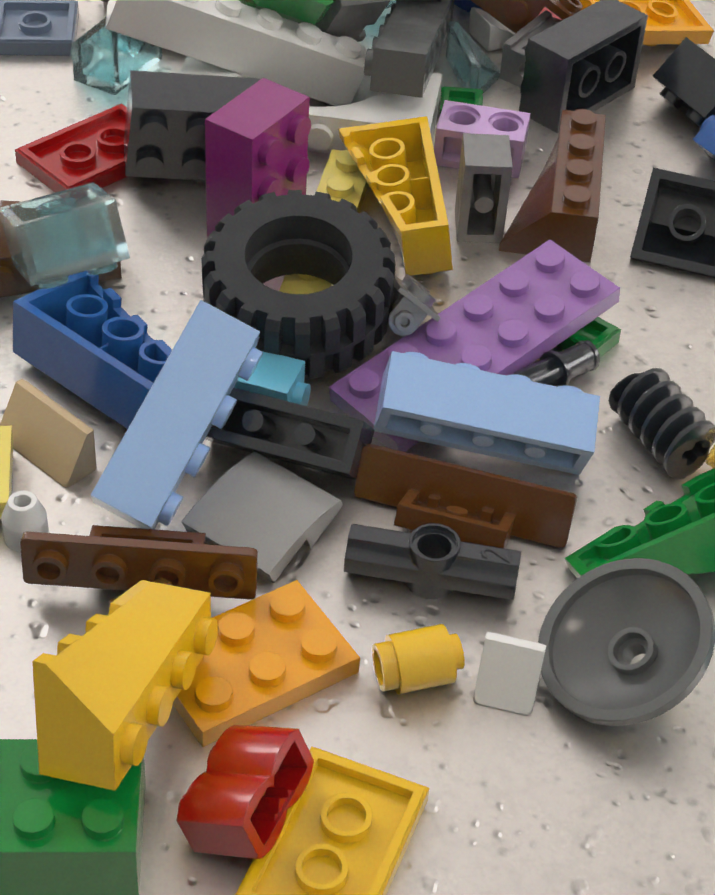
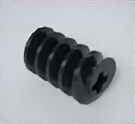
M652 368L642 373L628 375L610 391L608 400L610 408L619 415L620 420L625 425L630 427L632 434L642 441L644 448L653 454L654 459L665 468L669 476L674 479H684L704 464L708 457L709 449L715 442V424L705 419V413L698 407L693 406V400L686 394H682L681 387L674 381H670L669 374L662 368Z

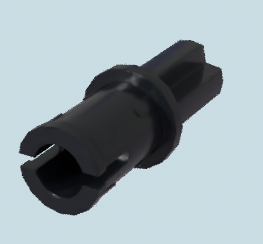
M581 340L560 352L551 350L543 353L538 362L514 372V374L526 376L533 382L556 387L568 385L571 379L597 369L600 363V355L592 342Z

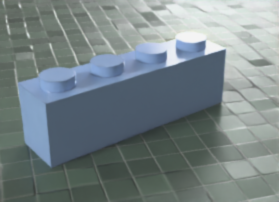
M200 300L92 491L91 498L93 503L141 529H155L159 522L165 526L170 524L183 500V496L176 493L177 488L186 473L195 477L210 451V447L202 444L212 425L220 429L223 428L237 402V399L229 396L239 377L246 381L250 379L263 355V352L256 348L260 331Z
M392 351L382 376L374 430L384 434L580 475L595 452L600 396L584 393L581 389L574 386L564 385L556 387L533 382L530 378L523 375L511 374L506 376L487 372L468 363L450 364L432 360L418 352L400 353Z

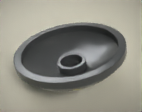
M643 558L623 559L603 564L573 581L550 607L541 626L538 643L546 645L541 675L547 688L556 700L570 713L583 720L607 726H626L651 720L671 710L683 701L704 676L712 658L715 645V621L706 597L694 580L670 564ZM645 654L639 662L630 664L635 656Z

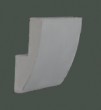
M254 451L220 477L198 500L181 522L187 532L206 533V543L209 545L257 549V574L275 583L303 544L310 548L313 547L343 504L340 499Z

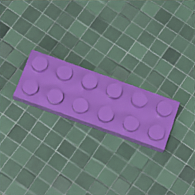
M548 240L438 314L440 316L438 322L431 318L419 326L412 334L404 336L329 386L330 401L349 417L363 420L374 429L382 376L392 351L400 353L418 352L432 360L450 364L468 363L477 366L480 370L506 376L514 374V372L529 366L540 358L543 353L550 351L619 302L620 287L553 241ZM374 432L373 435L385 447L406 452L420 442L380 432Z

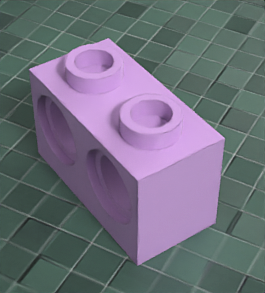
M445 100L436 127L434 153L437 166L459 169L463 133L509 135L513 167L511 177L519 179L526 150L531 113Z

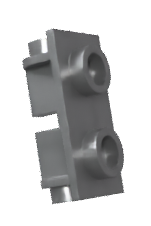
M408 274L402 281L396 276L394 278L392 311L388 318L391 330L400 336L412 334L427 315L437 322L440 319V316L432 307L436 299L429 294L430 291Z

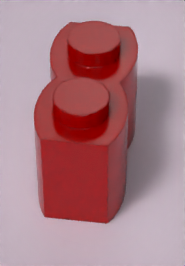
M233 725L222 733L209 752L206 772L200 774L191 783L178 806L176 821L193 852L261 859L273 848L283 829L287 809L293 806L303 794L313 769L314 759L299 729Z

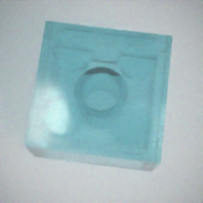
M94 182L0 207V218L13 265L30 286L38 285L41 289L58 287L69 281V275L87 271L90 275L107 273L118 267L117 262L130 258L116 199Z

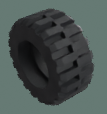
M288 190L287 195L276 196L275 192L261 195L258 202L252 204L248 200L234 209V216L228 213L215 226V231L208 236L204 245V255L201 258L203 301L260 331L256 346L258 350L305 361V375H308L309 380L323 378L326 371L334 370L335 374L352 367L353 359L360 362L373 352L374 345L380 343L384 338L393 304L395 255L391 251V242L386 233L381 228H377L378 223L365 211L359 214L357 207L353 203L345 199L337 202L331 200L330 194L317 191L315 195H304L302 190ZM303 274L321 278L333 286L310 294H289L265 286L264 283L284 275Z

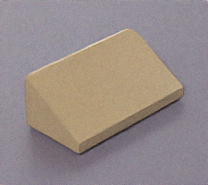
M20 379L15 382L0 426L12 425L13 449L66 488L71 487L95 471L94 430L28 381Z

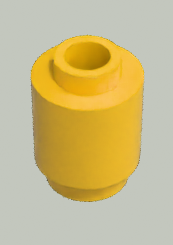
M444 624L389 634L385 636V642L372 645L374 671L378 685L383 692L395 689L397 694H404L456 682L457 670L463 669L465 665L463 647L459 636L456 633L449 634Z

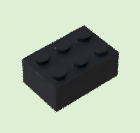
M600 0L529 38L525 48L526 61L523 81L520 86L519 111L531 113L530 119L555 133H559L562 109L571 111L586 109L594 112L635 88L648 15L618 0Z
M130 70L124 131L125 176L206 181L205 119L260 79Z

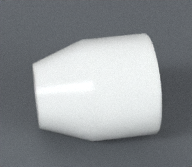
M18 491L13 493L9 497L1 516L5 544L10 549L21 552L20 541L23 533L27 531L49 533L46 509L32 492Z

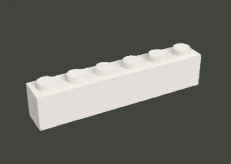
M109 0L107 5L106 29L251 78H266L308 97L335 106L351 104L365 76V46L360 45L355 39L347 36L337 37L322 32L311 23L302 22L299 24L282 18L271 9L262 8L259 10L242 4L239 0Z

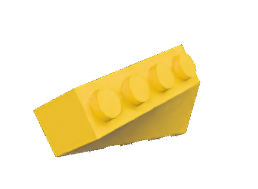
M427 116L339 128V137L389 219L401 246L405 274L410 276L430 275L436 272L453 270L449 224Z
M141 580L110 603L108 615L96 613L86 621L84 635L68 634L58 642L57 655L42 653L32 661L40 775L116 791L131 766H138L143 760L148 740L157 726L163 727L167 723L174 700L181 689L187 690L190 687L196 666L204 655L209 656L215 647L218 622L216 619L211 618V593Z

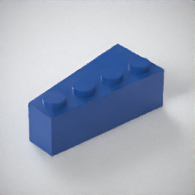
M90 266L14 300L13 353L128 429L172 349L163 340H153L148 335V324L138 314L130 316L121 307L122 298L112 288L104 290L99 285V275Z

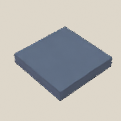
M0 0V55L75 56L79 18L78 1Z

